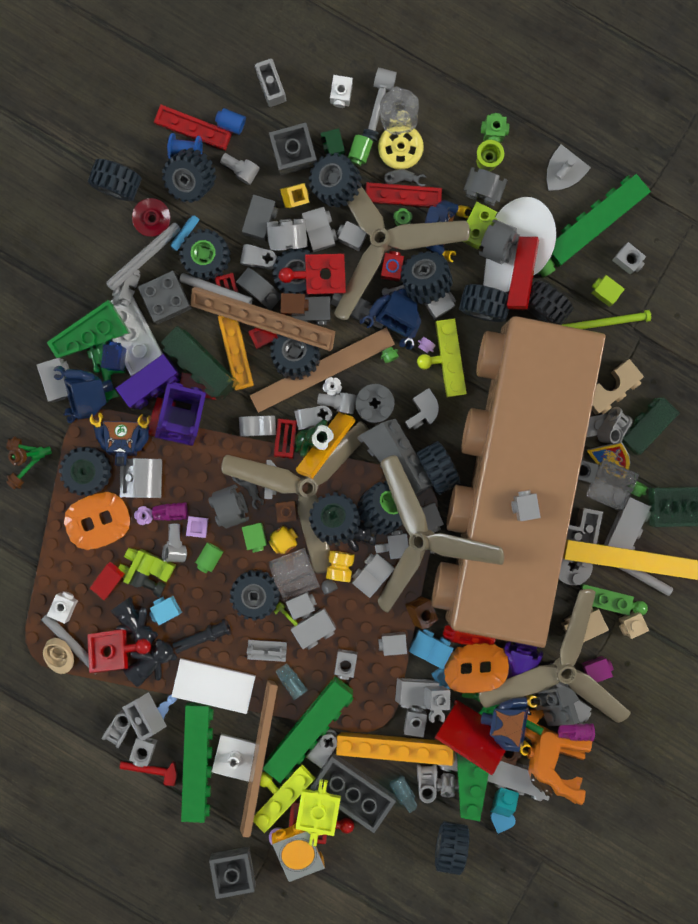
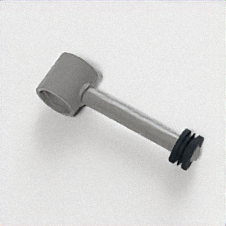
M379 67L374 81V87H377L379 90L369 127L364 129L362 135L373 142L377 141L379 134L375 130L386 91H393L397 72Z

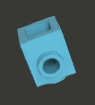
M174 596L167 599L161 597L153 602L154 606L150 608V616L158 625L182 613Z

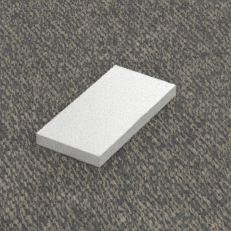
M134 297L131 300V304H128L127 307L122 306L119 300L112 303L130 331V334L113 339L112 341L131 376L163 354Z
M181 658L172 697L247 714L256 675Z

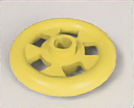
M396 124L390 126L379 138V155L383 162L391 168L408 169L414 166L423 154L424 145L422 137L416 129L409 125ZM396 133L398 137L391 141L389 137ZM408 133L413 138L411 141H408L403 136ZM399 143H402L404 145V148L399 149L397 145ZM391 146L393 153L388 155L386 147ZM410 146L416 148L414 155L408 153ZM396 156H405V161H396Z

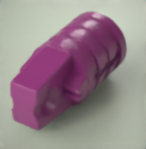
M187 503L155 506L152 508L153 519L165 521L187 520Z
M593 723L560 725L558 737L570 739L571 741H594L595 727Z

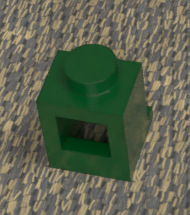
M339 128L320 133L321 141H326L322 143L325 154L331 153L333 156L334 153H339L340 156L341 154L345 155Z

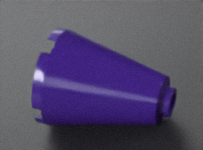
M507 642L505 645V654L508 656L509 664L507 679L538 667L543 658V651L541 650L539 653L535 646L520 643L511 645V642Z

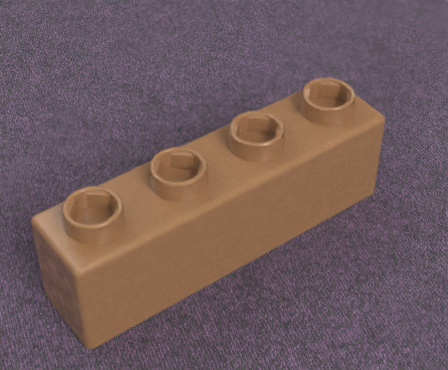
M517 316L512 317L502 326L501 333L492 331L484 333L476 374L478 377L491 379L486 410L476 408L469 410L461 448L462 453L476 456L471 487L455 485L450 500L446 527L449 531L461 533V538L501 547L504 552V563L498 565L456 558V564L439 563L432 593V607L446 610L445 618L453 630L541 648L546 646L606 338L604 333ZM526 490L536 493L541 518L517 521L516 513L513 514L511 506L514 496H519L518 492Z

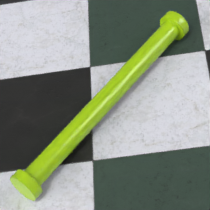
M645 310L644 313L562 325L578 329H588L642 320L648 322L651 321L650 310Z

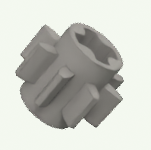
M450 773L442 774L440 779L437 778L436 791H441V796L443 797L455 796V792H459L458 779L455 780V775Z

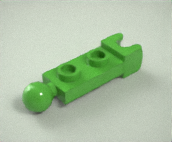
M586 584L580 585L582 589H592L596 592L593 607L630 615L631 610L634 613L640 612L642 615L648 611L647 604L644 601L633 603V596Z

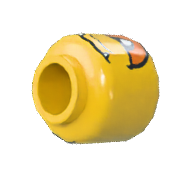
M281 526L270 534L268 542L276 554L281 553L284 555L297 546L296 538L298 536L293 528L288 529L286 526Z

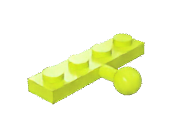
M455 318L436 321L435 326L440 356L430 357L427 354H422L418 357L417 364L421 369H428L433 364L441 363L446 397L465 395L467 393Z
M301 765L279 789L272 782V776L267 772H262L260 786L267 787L274 795L257 812L253 822L263 833H266L300 797L302 789H307L316 778Z

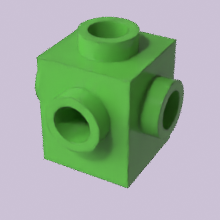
M498 113L490 114V116L487 115L485 122L482 121L481 133L484 134L483 141L495 140L499 143L503 142L505 135L509 134V124L506 123L507 117H502Z

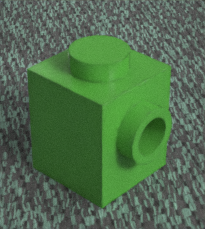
M262 522L242 527L247 550L252 549L253 552L264 550L263 546L267 545V540Z

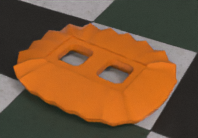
M103 492L87 496L70 505L65 512L64 525L72 543L78 548L90 550L106 546L122 538L129 529L130 517L124 501L118 495ZM108 510L111 514L112 522L104 525L99 514ZM90 517L93 521L94 529L85 531L81 521Z
M484 643L457 647L455 651H452L445 664V681L449 688L460 693H482L495 690L502 686L507 679L509 669L508 656L503 648L495 644L488 645ZM482 662H491V671L481 673L480 664ZM471 663L472 672L470 674H461L462 664Z

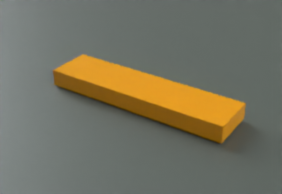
M219 315L218 320L235 390L253 387L254 383L240 324L238 321Z
M338 412L328 426L334 434L333 440L328 443V448L318 450L312 447L296 468L297 473L313 479L355 423L354 417Z

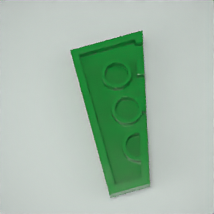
M107 300L49 340L47 344L56 358H63L130 334V331L112 302Z
M456 752L460 817L480 821L489 773Z

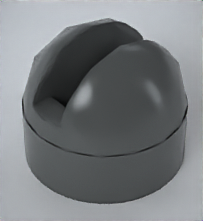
M330 579L325 580L321 586L324 595L338 589L336 583Z

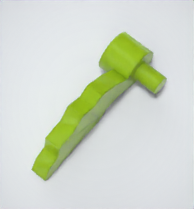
M279 601L274 613L282 612L294 626H297V621L293 620L292 616L284 610L286 606Z

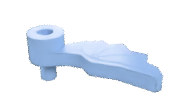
M172 694L168 696L167 701L160 703V706L157 708L163 720L169 711V706L177 700V698L172 697Z

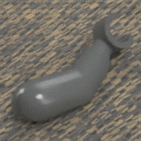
M398 169L386 173L384 180L387 184L406 180L416 182L419 186L425 187L426 184H420L419 179L427 177L425 175L417 176L415 173L405 169Z
M232 477L235 483L248 490L250 497L252 496L253 499L252 506L254 509H258L256 506L257 500L264 505V500L258 496L259 492L256 484Z

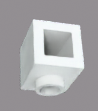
M333 75L330 104H334L338 108L349 106L353 78Z
M63 591V593L56 594L47 616L65 624L70 620L78 600L73 598L74 595L69 592Z

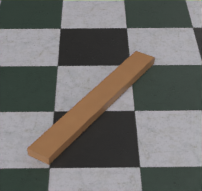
M199 287L192 288V307L328 351L333 349L335 331Z
M386 327L320 360L319 366L316 365L317 370L315 372L311 371V376L308 378L305 375L302 380H299V377L291 380L289 376L250 395L258 413L394 346L395 343Z
M267 680L240 827L243 837L251 836L278 688L276 683L271 680Z

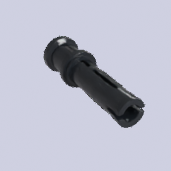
M222 619V622L218 624L208 625L206 630L173 642V648L178 647L175 649V652L178 654L206 641L214 642L221 636L232 634L230 625L226 619Z

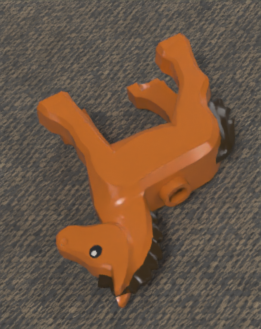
M536 708L529 710L527 720L537 724L544 717L543 710H536ZM538 725L544 728L541 735L526 728L524 739L532 743V747L529 748L527 758L530 759L528 772L531 783L540 792H544L546 796L552 797L554 791L556 795L565 797L575 804L582 805L585 801L586 793L585 790L580 789L582 778L575 777L572 780H563L554 769L559 753L584 760L585 752L589 753L591 751L592 741H571L570 739L559 738L558 733L541 725Z

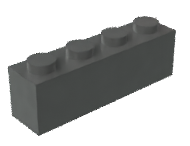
M396 419L382 422L357 437L361 443L364 441L369 447L367 451L371 456L375 455L380 462L392 455L398 457L416 497L433 485Z

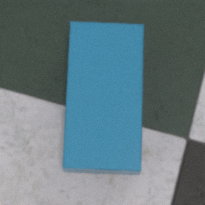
M195 215L190 216L170 244V247L177 251L181 243L185 241L184 238L188 237L200 219Z

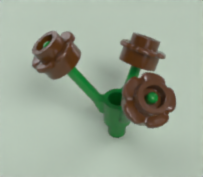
M14 436L12 439L9 438L6 447L7 450H10L8 454L9 461L14 466L22 465L27 457L30 456L32 461L18 475L14 472L10 476L7 475L8 480L6 483L14 490L16 488L21 489V486L24 484L21 478L41 458L52 454L50 446L45 448L29 447L22 445V439L17 438V436Z

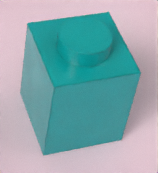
M500 787L494 794L491 812L509 818L516 811L519 793Z

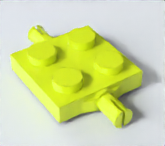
M323 779L319 780L318 790L302 789L296 829L310 834V846H312L313 839V846H317L318 835L334 836L341 796L326 792L328 781L324 780L322 787Z

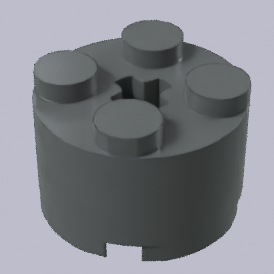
M472 167L463 191L466 192V197L476 200L479 197L484 199L483 203L495 206V203H500L508 180L504 178L501 181L499 180V175L483 169L475 172V168Z
M494 219L492 221L494 225H489L480 245L484 249L483 252L479 251V255L499 264L508 263L512 256V252H510L511 247L517 244L520 234H517V228Z
M380 384L365 386L360 390L356 398L357 413L363 420L369 423L383 422L391 415L394 409L392 393L387 387ZM373 399L380 402L377 409L369 405Z
M236 484L215 491L208 498L211 508H214L217 514L215 520L219 527L223 526L227 529L249 520V517H245V513H248L245 499L241 492L237 493L236 488L238 486Z

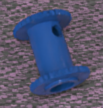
M175 133L170 134L167 144L169 159L181 150H188L189 148H193L194 151L200 150V154H202L203 144L200 136H197L195 141L177 140Z

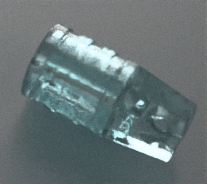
M287 664L276 671L280 681L293 700H296L308 690L298 678V675Z
M399 776L391 781L389 786L395 793L401 805L404 804L409 813L416 810L417 804L414 800L416 796L410 789L404 776Z

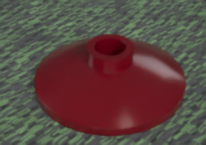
M144 199L133 210V225L144 236H159L170 224L171 216L169 209L158 199ZM151 216L156 217V220L154 222L149 221V218Z

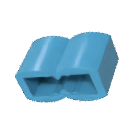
M418 629L408 651L443 669L453 651V647L450 646L451 642L443 637L440 640L433 637L434 633L427 629L423 631Z

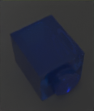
M109 342V345L103 344L101 368L124 372L127 349L118 342Z

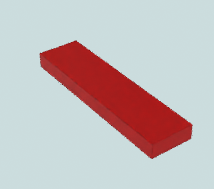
M161 104L154 120V124L196 140V137L200 136L203 143L226 151L232 136V132Z
M366 182L365 192L374 204L430 208V206L436 207L442 198V188Z
M519 237L507 302L508 309H528L539 245L538 237Z

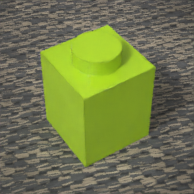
M606 275L602 279L598 278L592 286L594 290L591 294L610 307L619 298L624 288Z

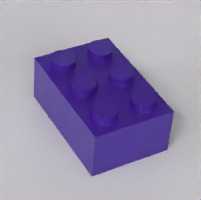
M162 354L115 389L130 408H139L141 410L149 404L148 400L152 397L157 398L164 393L163 389L166 388L167 383H178L182 375L170 358Z

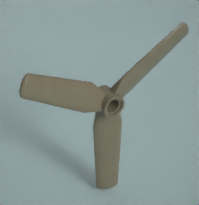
M361 186L358 189L359 194L357 196L354 195V200L352 202L349 200L347 203L360 228L370 235L372 244L362 255L346 287V293L343 294L334 312L335 316L341 320L349 318L379 267L384 252L389 251L391 248L408 250L467 241L470 235L468 222L404 224L386 230L382 215ZM385 236L384 241L379 243L380 238Z
M360 421L343 437L313 479L309 477L299 478L287 469L231 455H225L222 460L221 471L223 474L283 494L296 493L299 495L298 514L315 573L327 572V567L332 565L329 563V545H327V542H321L316 537L309 522V517L311 516L309 511L313 509L312 504L314 501L316 503L319 502L316 496L317 486L327 481L359 447L361 442L357 437L368 431L369 428L364 422ZM307 483L308 490L303 492L302 486Z
M392 455L381 461V467L402 524L410 535V546L405 549L378 598V604L383 611L387 613L390 611L420 566L425 550H430L446 557L498 565L504 563V552L499 546L443 533L434 534L431 530H428L425 514L398 457Z
M583 589L579 591L560 649V658L556 659L552 665L539 666L506 679L504 684L495 690L479 693V699L483 707L488 708L512 698L541 692L562 682L568 684L570 689L615 722H623L630 716L631 712L592 677L576 670L574 667L581 653L596 594L594 590Z

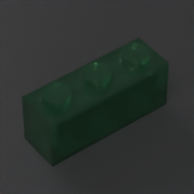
M664 397L654 398L647 405L649 407L645 413H639L634 419L636 422L625 433L621 442L635 455H641L680 414Z

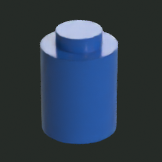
M225 108L222 111L219 110L215 118V122H218V127L238 135L241 134L246 121L245 116Z

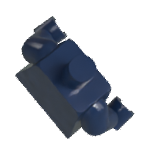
M399 289L398 291H393L390 295L386 294L379 298L369 310L370 314L360 320V324L367 319L369 325L366 328H369L374 323L373 318L376 317L375 321L407 337L400 340V347H404L407 341L406 349H412L414 346L412 339L418 332L421 319L417 311V303L408 298L405 289Z
M62 366L54 368V371L61 372V375H54L56 380H61L63 376L67 378L64 379L71 406V408H67L64 412V416L71 415L67 417V422L72 423L75 421V418L78 420L90 418L91 414L94 417L101 407L106 404L105 393L113 390L111 381L108 379L102 382L93 373L83 370L67 369L65 371Z

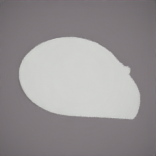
M521 197L506 204L495 218L517 228V234H520V237L539 238L534 276L546 265L552 255L556 242V227L551 212L541 201L532 197ZM518 242L511 247L510 252H512V256L508 263L499 264L486 258L484 286L496 288L504 292L510 291Z

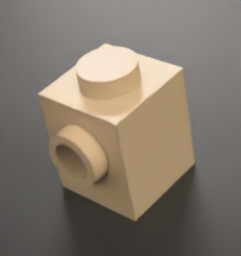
M631 612L630 615L619 618L621 623L619 627L624 636L626 635L633 639L649 631L640 612Z

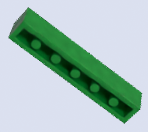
M637 174L632 178L628 175L620 182L622 185L617 190L615 187L605 194L607 198L601 202L600 199L591 206L592 210L588 214L584 211L576 218L577 223L573 226L568 224L561 230L563 234L556 238L555 247L550 257L558 268L651 192Z
M335 676L264 761L263 770L279 783L284 778L288 779L294 771L292 768L296 764L300 765L304 760V754L307 750L311 751L315 747L317 738L320 735L324 736L331 721L335 722L342 713L340 712L344 706L348 707L353 701V689Z
M188 702L185 706L181 822L204 823L206 817L210 816V804H207V797L211 796V785H208V778H211L212 766H209V759H212V747H209V739H213V728H210V720L214 718V709H211L210 705L197 702Z

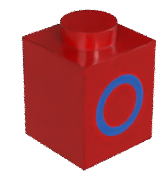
M396 251L385 253L381 279L399 282L404 256H400V253Z

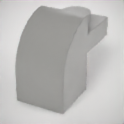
M428 388L412 399L420 413L404 422L408 429L413 427L415 430L424 424L423 419L429 425L437 417L438 402Z

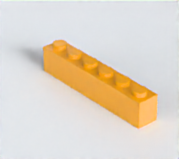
M341 732L337 735L336 755L449 766H453L455 762V751L439 740Z

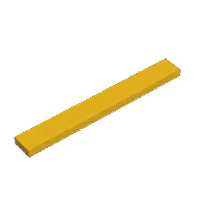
M566 539L563 559L698 580V560Z

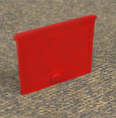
M455 700L453 709L435 738L490 775H493L506 750L502 749L495 742L494 738L490 736L491 726L481 724L482 715L462 702Z

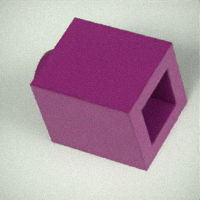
M604 656L581 663L584 673L592 677L596 682L613 677L611 673L614 670L612 663Z

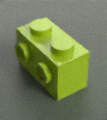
M476 202L467 220L470 229L469 239L462 242L478 250L489 225H494L492 222L494 219L498 220L495 218L497 212Z

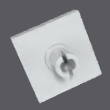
M221 734L212 773L249 782L256 742Z

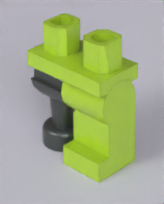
M128 548L124 557L133 561L131 567L120 564L119 569L125 573L122 577L124 579L123 582L134 587L143 586L153 590V595L160 597L166 583L161 581L155 583L149 579V576L152 574L167 582L176 564L164 562L162 558L143 549Z

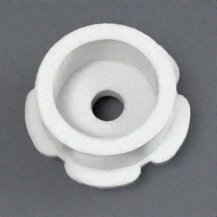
M332 377L327 378L323 384V390L328 395L335 396L342 389L340 380Z

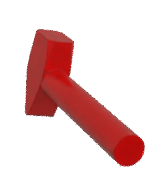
M123 761L120 763V769L165 776L164 785H176L178 773L175 761H172L168 769L154 766L138 767L133 763Z

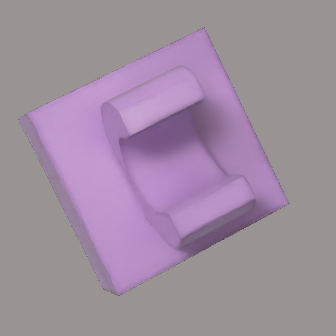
M188 516L186 536L206 538L209 518Z

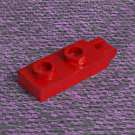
M449 625L445 626L442 634L444 638L449 639L451 642L465 645L484 643L493 645L496 640L495 638L455 631Z

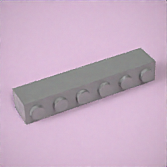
M456 752L453 766L438 765L440 769L451 772V770L458 772ZM500 761L494 774L488 775L487 782L494 783L498 788L506 789L507 787L513 789L519 795L526 793L538 801L543 799L549 800V796H546L544 792H540L531 783L528 772L529 766L517 762L516 765Z

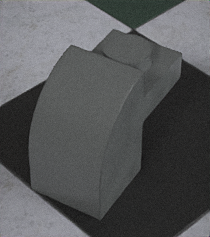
M249 267L236 281L268 310H272L281 299V294Z

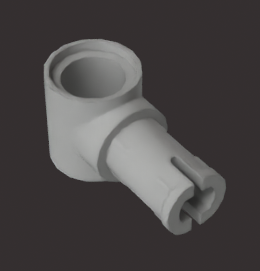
M227 153L222 156L220 161L221 164L233 170L239 180L248 185H251L260 170L255 163L247 159L239 161Z
M340 392V394L334 396L319 393L317 404L334 407V409H337V412L354 414L357 395Z
M169 524V541H167L162 550L163 561L185 562L187 549L185 545H182V541H180V524Z

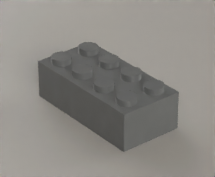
M332 752L330 758L323 768L319 770L315 776L316 779L310 785V790L315 791L319 788L320 779H323L322 787L324 780H327L326 792L341 796L339 809L373 833H375L396 802L395 794L334 752Z

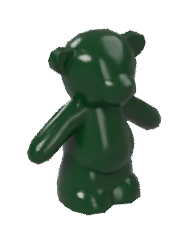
M323 419L315 427L299 431L295 437L297 447L294 451L297 453L300 450V455L305 457L308 450L312 447L318 450L328 448V443L333 440L334 434L326 426L327 420Z

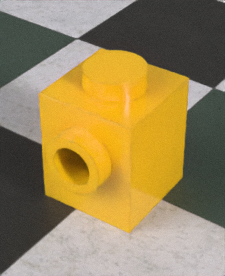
M305 183L280 189L285 208L309 203V193Z

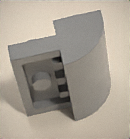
M133 458L127 459L126 466H120V497L161 498L162 459Z

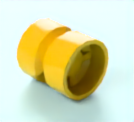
M330 551L329 563L332 565L327 567L326 578L350 582L352 571L349 567L354 563L355 555Z

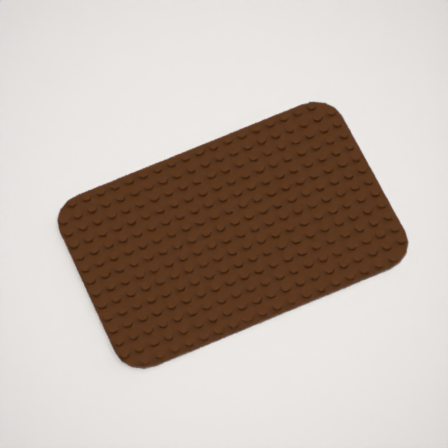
M100 409L93 417L95 420H99L98 414L101 413L103 415L102 424L103 421L138 422L139 418L138 415L109 409ZM142 416L143 421L147 422V417ZM90 418L76 419L69 425L63 440L25 626V642L31 656L41 666L51 669L44 660L43 649L48 640L58 638L41 620L48 614L56 594L63 593V591L69 592L74 595L73 598L78 600L70 620L65 624L60 621L57 622L87 653L88 634L117 630V626L122 624L112 614L111 610L129 597H132L135 609L139 611L142 607L146 608L147 615L144 625L151 626L153 631L158 634L151 644L149 653H151L156 645L155 641L157 639L167 642L173 648V642L206 630L208 625L218 624L222 622V619L228 621L232 634L221 636L214 642L206 641L178 654L175 652V649L178 647L173 648L177 659L161 664V680L157 681L155 679L153 671L139 687H136L127 678L123 670L101 672L96 675L89 673V668L74 653L73 667L66 674L171 695L179 662L183 658L256 675L248 711L262 712L267 680L274 681L278 688L272 716L298 721L335 676L338 677V675H334L338 649L357 652L354 678L349 677V680L340 679L353 689L352 697L354 699L348 707L344 706L341 709L340 717L335 722L332 720L328 726L351 732H371L383 727L395 715L399 705L395 701L397 678H405L410 654L408 648L412 643L415 629L406 605L421 597L430 550H425L420 566L387 613L379 606L378 598L392 573L370 598L352 584V575L358 568L362 570L365 567L366 563L364 561L371 553L373 555L376 554L375 546L363 541H355L359 546V551L354 552L348 543L340 542V546L332 543V546L329 545L330 551L354 554L355 557L354 563L349 567L352 571L351 581L333 580L338 589L324 595L321 586L327 580L326 572L315 573L313 570L298 514L299 495L296 493L283 494L276 491V495H272V499H264L265 487L256 485L259 492L258 496L265 503L262 505L257 500L256 506L258 509H254L252 506L253 499L252 496L250 497L248 490L235 483L232 476L223 474L221 471L224 456L231 455L266 464L268 459L277 467L287 469L299 478L306 477L298 474L296 468L304 459L300 455V450L297 453L294 451L293 459L274 457L275 443L198 428L193 446L149 435L148 442L142 450L137 452L136 456H127V459H162L161 498L120 497V466L115 465V455H109L101 448L96 439L94 425L91 424ZM279 444L278 452H282L283 445ZM290 446L286 447V453H290ZM80 447L97 448L98 451L105 453L104 456L106 458L108 457L110 460L108 463L112 467L110 473L112 474L108 479L109 483L97 493L110 492L118 495L124 501L130 517L129 529L122 538L106 546L90 550L78 548L72 543L64 525L65 512L70 505L87 497L69 492L70 489L63 486L65 483L60 480L62 475L59 473V469L62 467L60 462L65 459L64 456L70 453L71 450ZM347 458L327 481L317 486L316 496L317 498L320 496L325 498V494L329 493L330 496H333V492H337L339 496L344 494L347 499L350 498L358 510L360 497L374 484L386 481V478L379 464ZM81 460L76 466V474L81 481L90 482L95 476V467L90 461ZM307 483L302 486L303 492L308 490ZM236 484L238 486L236 488L237 493L241 492L248 508V513H245V517H249V520L227 529L223 526L219 527L215 520L217 514L215 509L211 508L208 498L212 496L213 492ZM432 486L417 496L421 508L435 503L438 509V500ZM296 501L298 520L277 523L275 503ZM186 502L188 516L209 519L206 538L186 536L188 519L175 521L153 519L149 524L140 525L137 523V519L134 518V513L141 506H146L152 510L155 506ZM108 510L99 514L102 524L105 525L112 522V517ZM333 511L324 519L325 526H327L330 515L334 514L343 521L346 515L341 511ZM90 517L81 521L85 531L94 529V524ZM262 522L267 545L263 546L264 550L253 552L252 549L247 550L242 527ZM180 524V541H182V545H185L187 549L185 562H171L176 564L167 582L152 574L149 576V579L155 583L159 581L166 583L160 597L153 595V590L143 586L134 587L123 582V578L105 600L90 589L109 562L113 563L117 568H119L120 564L131 567L133 561L124 557L128 548L143 549L162 558L163 547L169 541L168 525ZM402 525L396 530H402L403 533H407L408 546H410V535L405 529V527ZM281 526H286L288 529L293 528L298 536L296 538L297 546L284 555L281 553L276 554L268 542L270 534ZM383 533L376 535L375 544L388 543L387 535ZM209 542L224 552L213 571L204 573L197 568L198 565L195 562L206 543ZM389 551L378 553L394 568L400 558L390 559ZM254 569V571H257L259 569L262 572L270 573L269 575L276 579L275 582L279 585V601L286 606L284 610L290 615L286 600L308 591L309 595L313 594L317 605H314L315 611L312 613L324 607L336 626L335 634L327 639L322 637L317 640L318 644L311 649L307 647L302 649L291 631V627L294 624L282 612L279 611L275 614L276 608L269 616L267 615L261 620L259 618L256 621H252L251 618L247 620L244 619L245 616H239L237 614L238 611L232 608L233 603H230L232 585L240 575ZM174 596L182 613L158 625L150 616V608L154 606L153 602L161 597L167 599ZM299 617L295 620L297 621V623H299L304 619H302V617ZM405 632L407 654L384 656L383 651H379L378 639H382V634ZM126 634L127 645L136 644L133 634ZM248 640L287 642L286 662L247 659ZM109 646L104 651L106 657L111 654ZM131 652L127 653L128 665L136 663L138 659L132 658ZM344 660L340 663L342 669H349L351 663Z

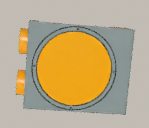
M296 823L291 827L279 829L272 833V845L289 882L325 869L321 851L318 852L317 847L313 846L314 840L312 846L309 845L310 834L296 829Z

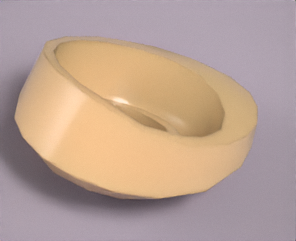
M52 638L47 641L43 649V657L48 667L59 674L69 672L74 664V655L68 644L59 638Z

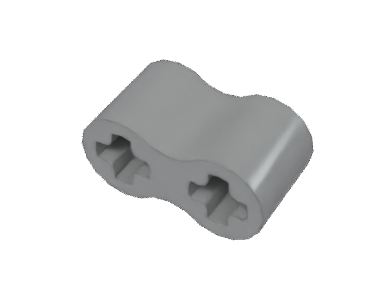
M275 416L239 417L240 436L276 435Z

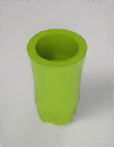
M486 140L477 149V166L479 169L490 172L504 158V149L495 140Z

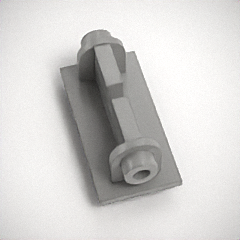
M139 270L135 271L119 287L113 290L112 296L114 298L112 303L119 300L122 306L127 307L128 304H131L135 291L129 289V286L134 289L137 287L140 278Z
M248 640L247 659L286 662L287 642Z

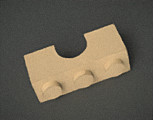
M630 359L625 360L610 372L616 380L614 390L607 391L600 383L596 384L592 411L595 414L600 412L602 414L606 413L612 408L610 406L611 403L615 400L619 402L626 396L625 392L630 388L634 390L641 384L640 380L644 376Z

